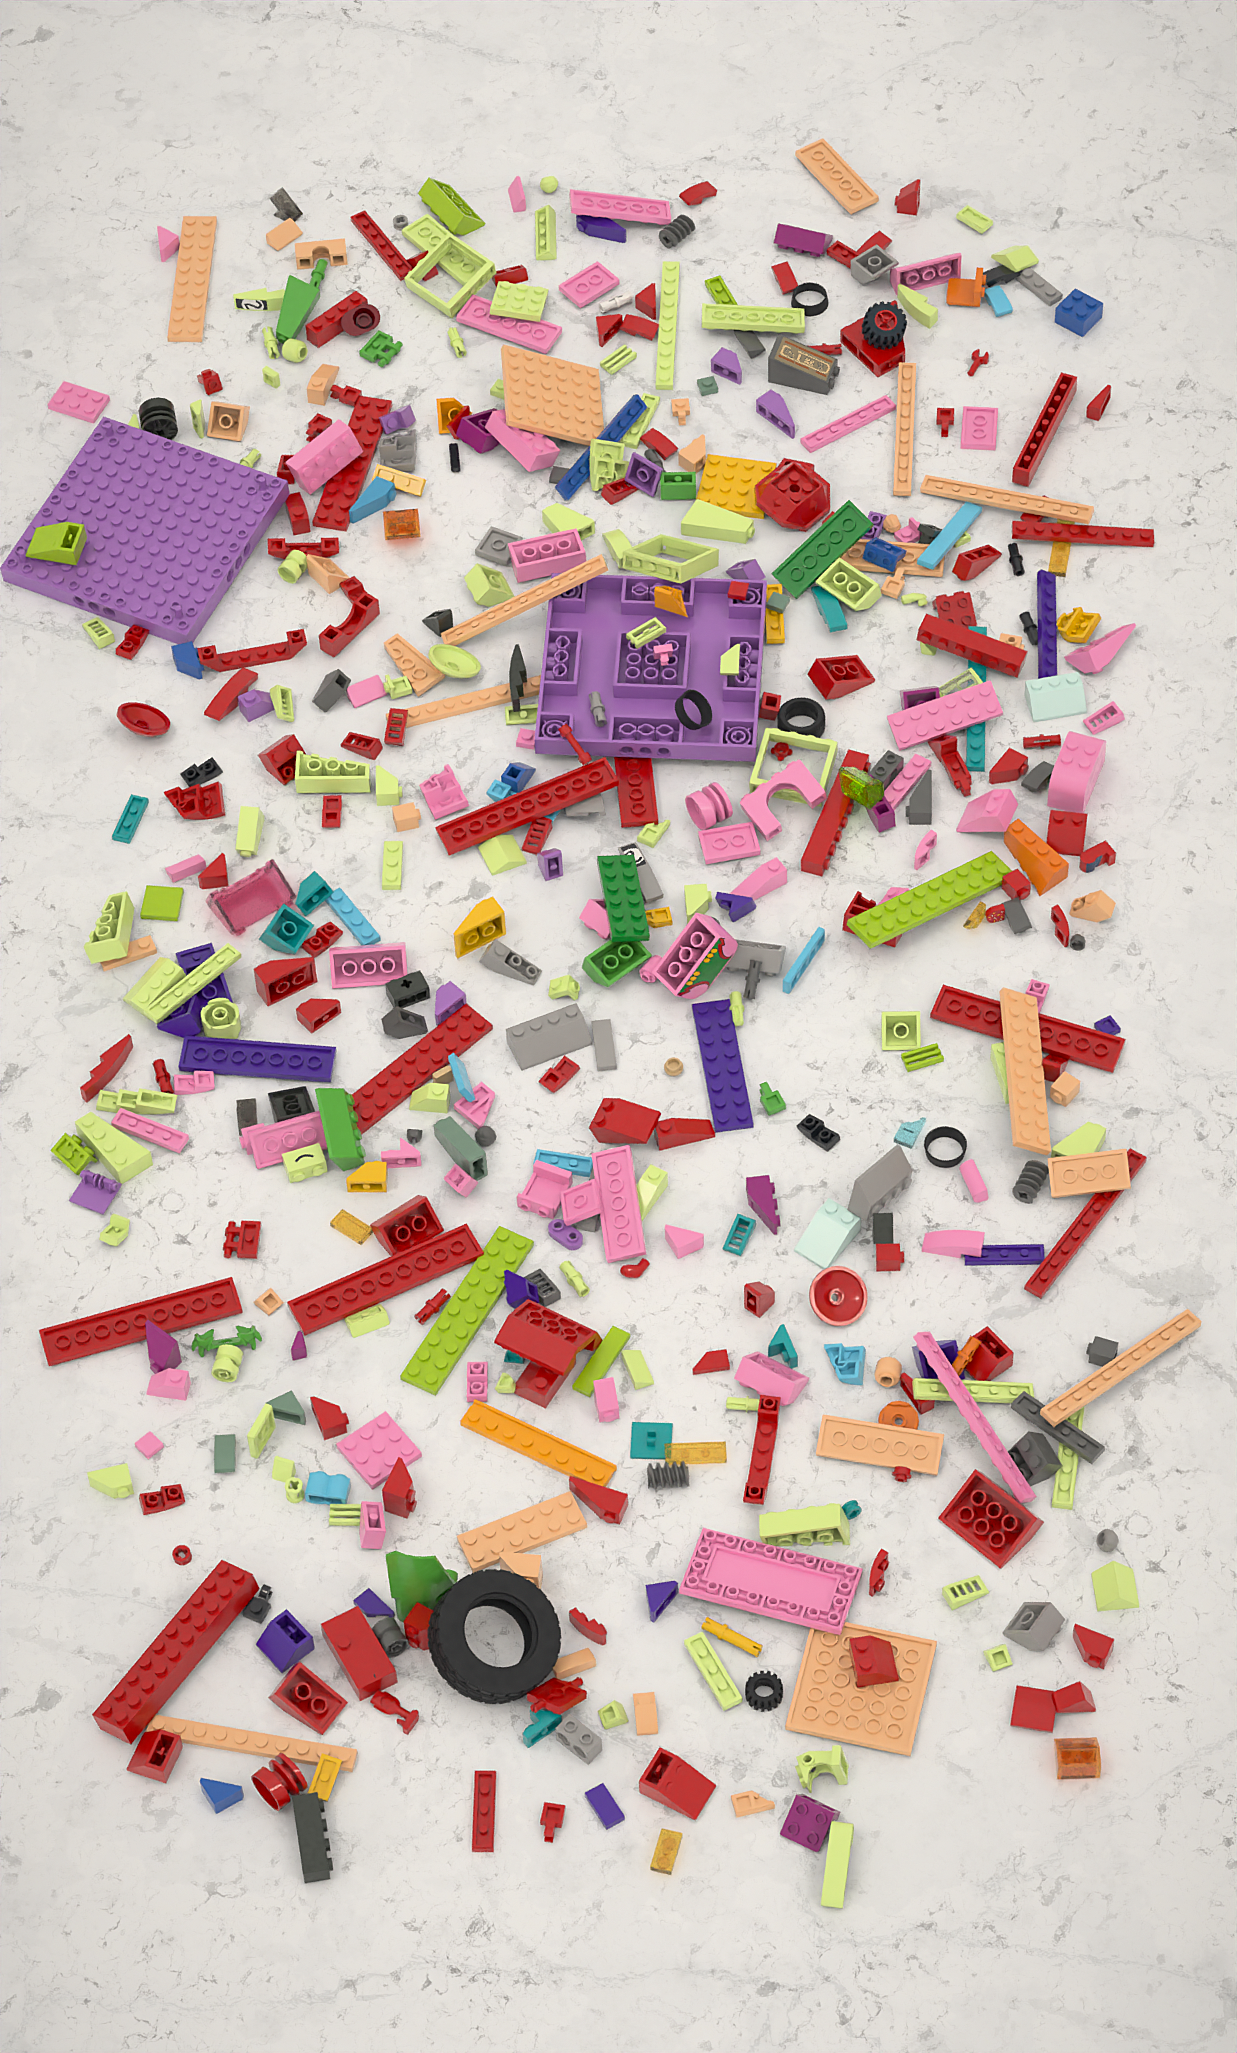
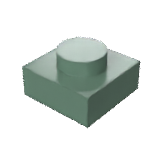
M714 376L697 379V386L701 396L718 393V386Z

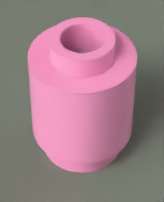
M654 955L649 958L639 970L643 981L650 983L656 981L657 977L652 971L662 959L661 956Z

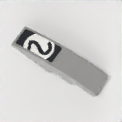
M634 842L618 847L620 855L635 856L641 892L645 903L662 899L664 894L637 843Z

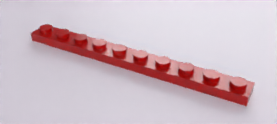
M1130 1148L1127 1151L1131 1182L1146 1163L1147 1157ZM1124 1190L1095 1193L1027 1281L1024 1290L1042 1299Z

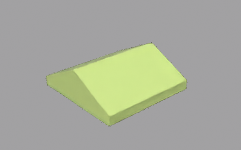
M1028 245L1012 246L991 255L992 259L1014 272L1021 271L1039 262Z
M498 835L478 846L492 876L527 864L513 835Z

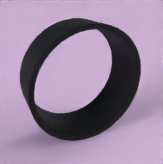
M807 282L800 284L793 291L791 306L792 308L804 309V316L820 315L828 307L827 292L823 286L817 283ZM815 291L822 294L825 298L819 304L808 306L799 303L795 297L801 292Z
M687 690L676 700V715L686 728L697 730L711 723V706L700 692ZM683 698L691 700L699 709L701 714L700 724L692 721L687 715L683 705Z
M948 1126L937 1127L931 1130L925 1137L924 1148L926 1157L937 1167H954L964 1158L967 1140L958 1129ZM948 1137L956 1140L961 1145L963 1153L952 1160H940L928 1152V1147L935 1139Z

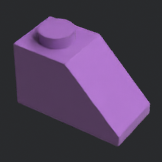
M721 347L711 359V372L740 385L742 383V370L737 354Z
M756 559L737 562L726 570V573L733 579L763 580L766 577Z
M253 689L238 696L240 712L248 722L275 710L270 693Z
M553 848L537 853L538 866L545 881L563 876L561 850Z
M451 981L440 986L436 991L435 1020L437 1026L466 1004V994Z

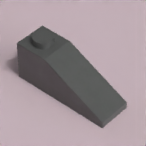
M927 770L909 798V806H906L905 817H909V825L932 824V770Z

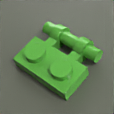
M378 330L359 351V355L373 363L380 359L378 365L384 367L385 364L387 365L391 362V358L400 352L403 344L400 341H397L395 344L392 343V336Z

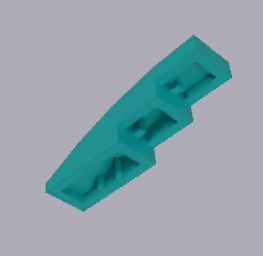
M820 586L811 587L820 616L822 615L830 633L846 630L848 624L837 598Z

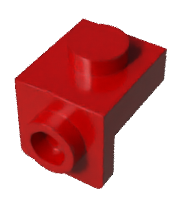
M206 369L197 375L198 382L204 385L207 395L223 389L219 375L215 371Z

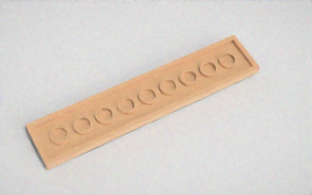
M183 216L167 336L168 342H202L217 226L216 216Z
M1003 987L999 993L1013 1146L1048 1155L1051 1152L1042 1066L1037 997Z

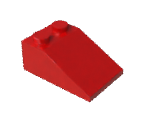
M858 655L816 658L807 674L825 700L841 698L875 682V678Z
M313 957L270 960L254 968L257 992L268 1007L318 982L315 959Z
M603 1098L589 1129L599 1143L647 1144L661 1116V1112L620 1098Z
M301 1662L293 1665L268 1697L284 1712L320 1735L324 1734L348 1703Z

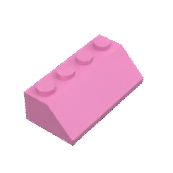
M954 253L893 268L890 270V283L896 295H898L899 284L916 291L948 283L950 278H961L962 255L961 253Z
M577 528L508 543L512 567L518 583L550 576L552 573H564L586 562V552Z
M405 942L334 947L329 949L332 989L385 985V983L393 979H398L408 974Z

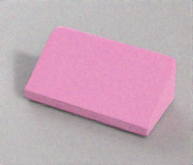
M516 176L508 188L513 212H521L526 210V201L521 179L519 176Z
M379 675L353 684L346 690L347 697L354 708L387 695Z
M198 854L165 868V871L174 883L207 868L206 861Z

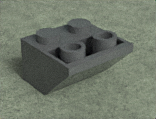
M1028 1431L1008 1451L1029 1486L1049 1479L1063 1466L1042 1433Z

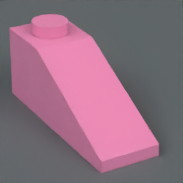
M776 857L757 868L730 894L752 897L753 900H756L787 883V869Z

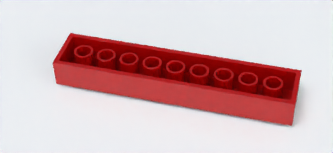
M224 1560L217 1564L92 1714L101 1730L130 1745L134 1742L259 1591L260 1588L252 1573Z

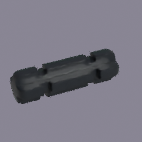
M450 443L451 471L453 473L459 472L458 444Z

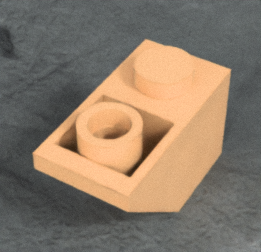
M703 434L678 453L679 466L688 472L698 473L705 467L706 452L705 436Z
M1102 890L1074 899L1069 915L1093 922H1100L1111 918L1116 903Z

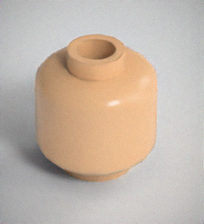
M881 1358L876 1365L875 1380L885 1387L896 1385L900 1381L902 1365L895 1358Z

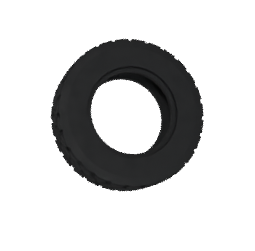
M486 1569L485 1571L473 1572L471 1575L468 1574L456 1582L440 1598L433 1609L434 1612L430 1616L428 1623L430 1626L427 1633L429 1653L432 1655L431 1659L441 1677L447 1681L446 1683L466 1698L469 1697L471 1700L480 1703L485 1702V1704L510 1703L511 1700L516 1701L543 1682L557 1662L561 1648V1628L559 1627L560 1623L557 1613H555L552 1603L546 1598L547 1596L543 1591L538 1589L537 1585L525 1579V1577L501 1569ZM482 1606L496 1607L507 1612L516 1620L524 1638V1651L519 1663L509 1667H496L481 1661L471 1651L465 1637V1621L470 1610Z

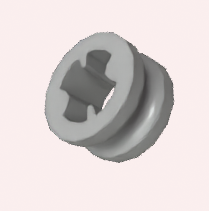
M405 215L395 216L393 218L394 228L402 231L403 228L408 226V218Z

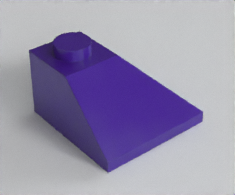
M197 995L192 996L158 1023V1030L182 1038L184 1036L198 1035L203 1026Z
M956 1340L936 1341L952 1365L959 1351ZM917 1345L913 1346V1355L921 1378L938 1379V1375L928 1364L924 1353L919 1350ZM964 1371L959 1376L961 1380L965 1379Z

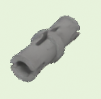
M594 691L589 694L590 710L594 715L596 726L603 727L604 724H607L604 713L605 706L602 705L600 693Z

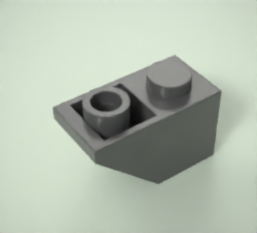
M339 669L327 674L312 702L323 712H327L345 693L351 679Z

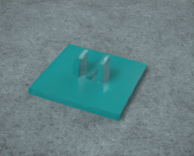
M632 1422L630 1459L671 1460L673 1423Z

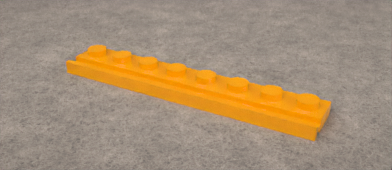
M476 1399L460 1421L461 1426L569 1477L572 1476L606 1487L614 1471L616 1472L617 1465Z

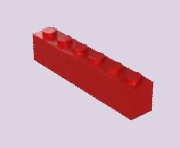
M929 614L925 615L918 629L916 639L924 644L1018 678L1025 664L1028 652Z

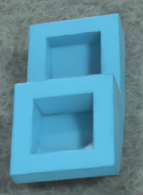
M999 285L985 289L984 296L988 305L992 306L996 317L1012 313L1013 308Z

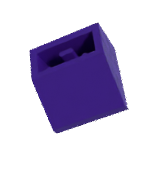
M287 1609L269 1622L256 1643L260 1651L281 1673H284L315 1649L313 1636Z

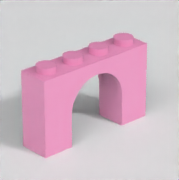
M800 759L789 763L785 770L781 773H775L771 780L760 784L756 791L746 794L740 801L741 809L766 841H769L782 831L781 824L768 809L769 799L775 792L781 789L795 790L812 809L827 799L825 790Z

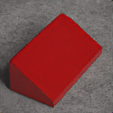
M522 264L498 270L492 277L496 288L498 281L516 284L528 280L527 269Z

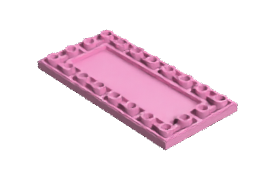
M703 1528L679 1588V1594L841 1635L863 1568Z

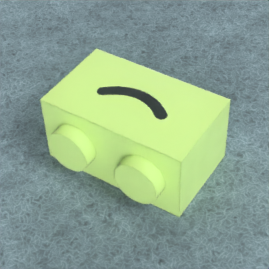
M319 1143L282 1154L283 1165L290 1183L299 1182L313 1176H320L327 1172L326 1160Z

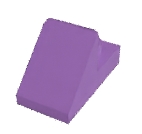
M410 404L379 417L384 434H389L400 428H408L416 421Z

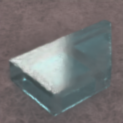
M922 1117L920 1120L911 1123H902L894 1137V1143L912 1149L926 1123V1118Z

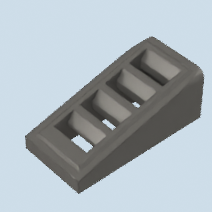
M541 1269L524 1277L533 1284L543 1281V1283L537 1285L539 1302L542 1306L546 1307L561 1299L560 1290ZM537 1276H540V1278H538V1279H536V1280H534V1281H531L532 1279L536 1278Z

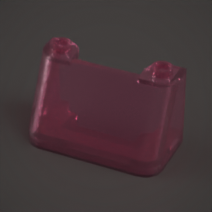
M274 859L269 860L265 863L266 866L256 869L254 873L227 888H222L220 891L217 889L208 895L205 902L231 935H241L246 931L245 928L279 910L283 904L288 907L294 904L293 900L296 898V895Z

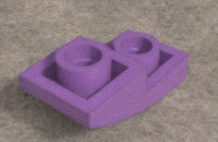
M870 511L867 518L874 526L861 539L872 540L875 537L879 538L883 530V521L887 515Z

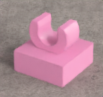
M672 644L654 646V659H660L661 666L668 665V657H672L673 653Z

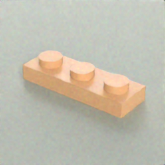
M151 935L129 942L127 956L103 961L100 964L103 971H107L157 953V949Z

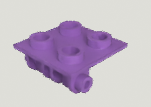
M88 1169L86 1171L82 1170L80 1177L83 1179L69 1199V1202L104 1215L122 1184L114 1179L111 1180L98 1173L90 1172Z

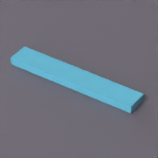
M966 502L917 559V564L933 570L980 515L982 507Z

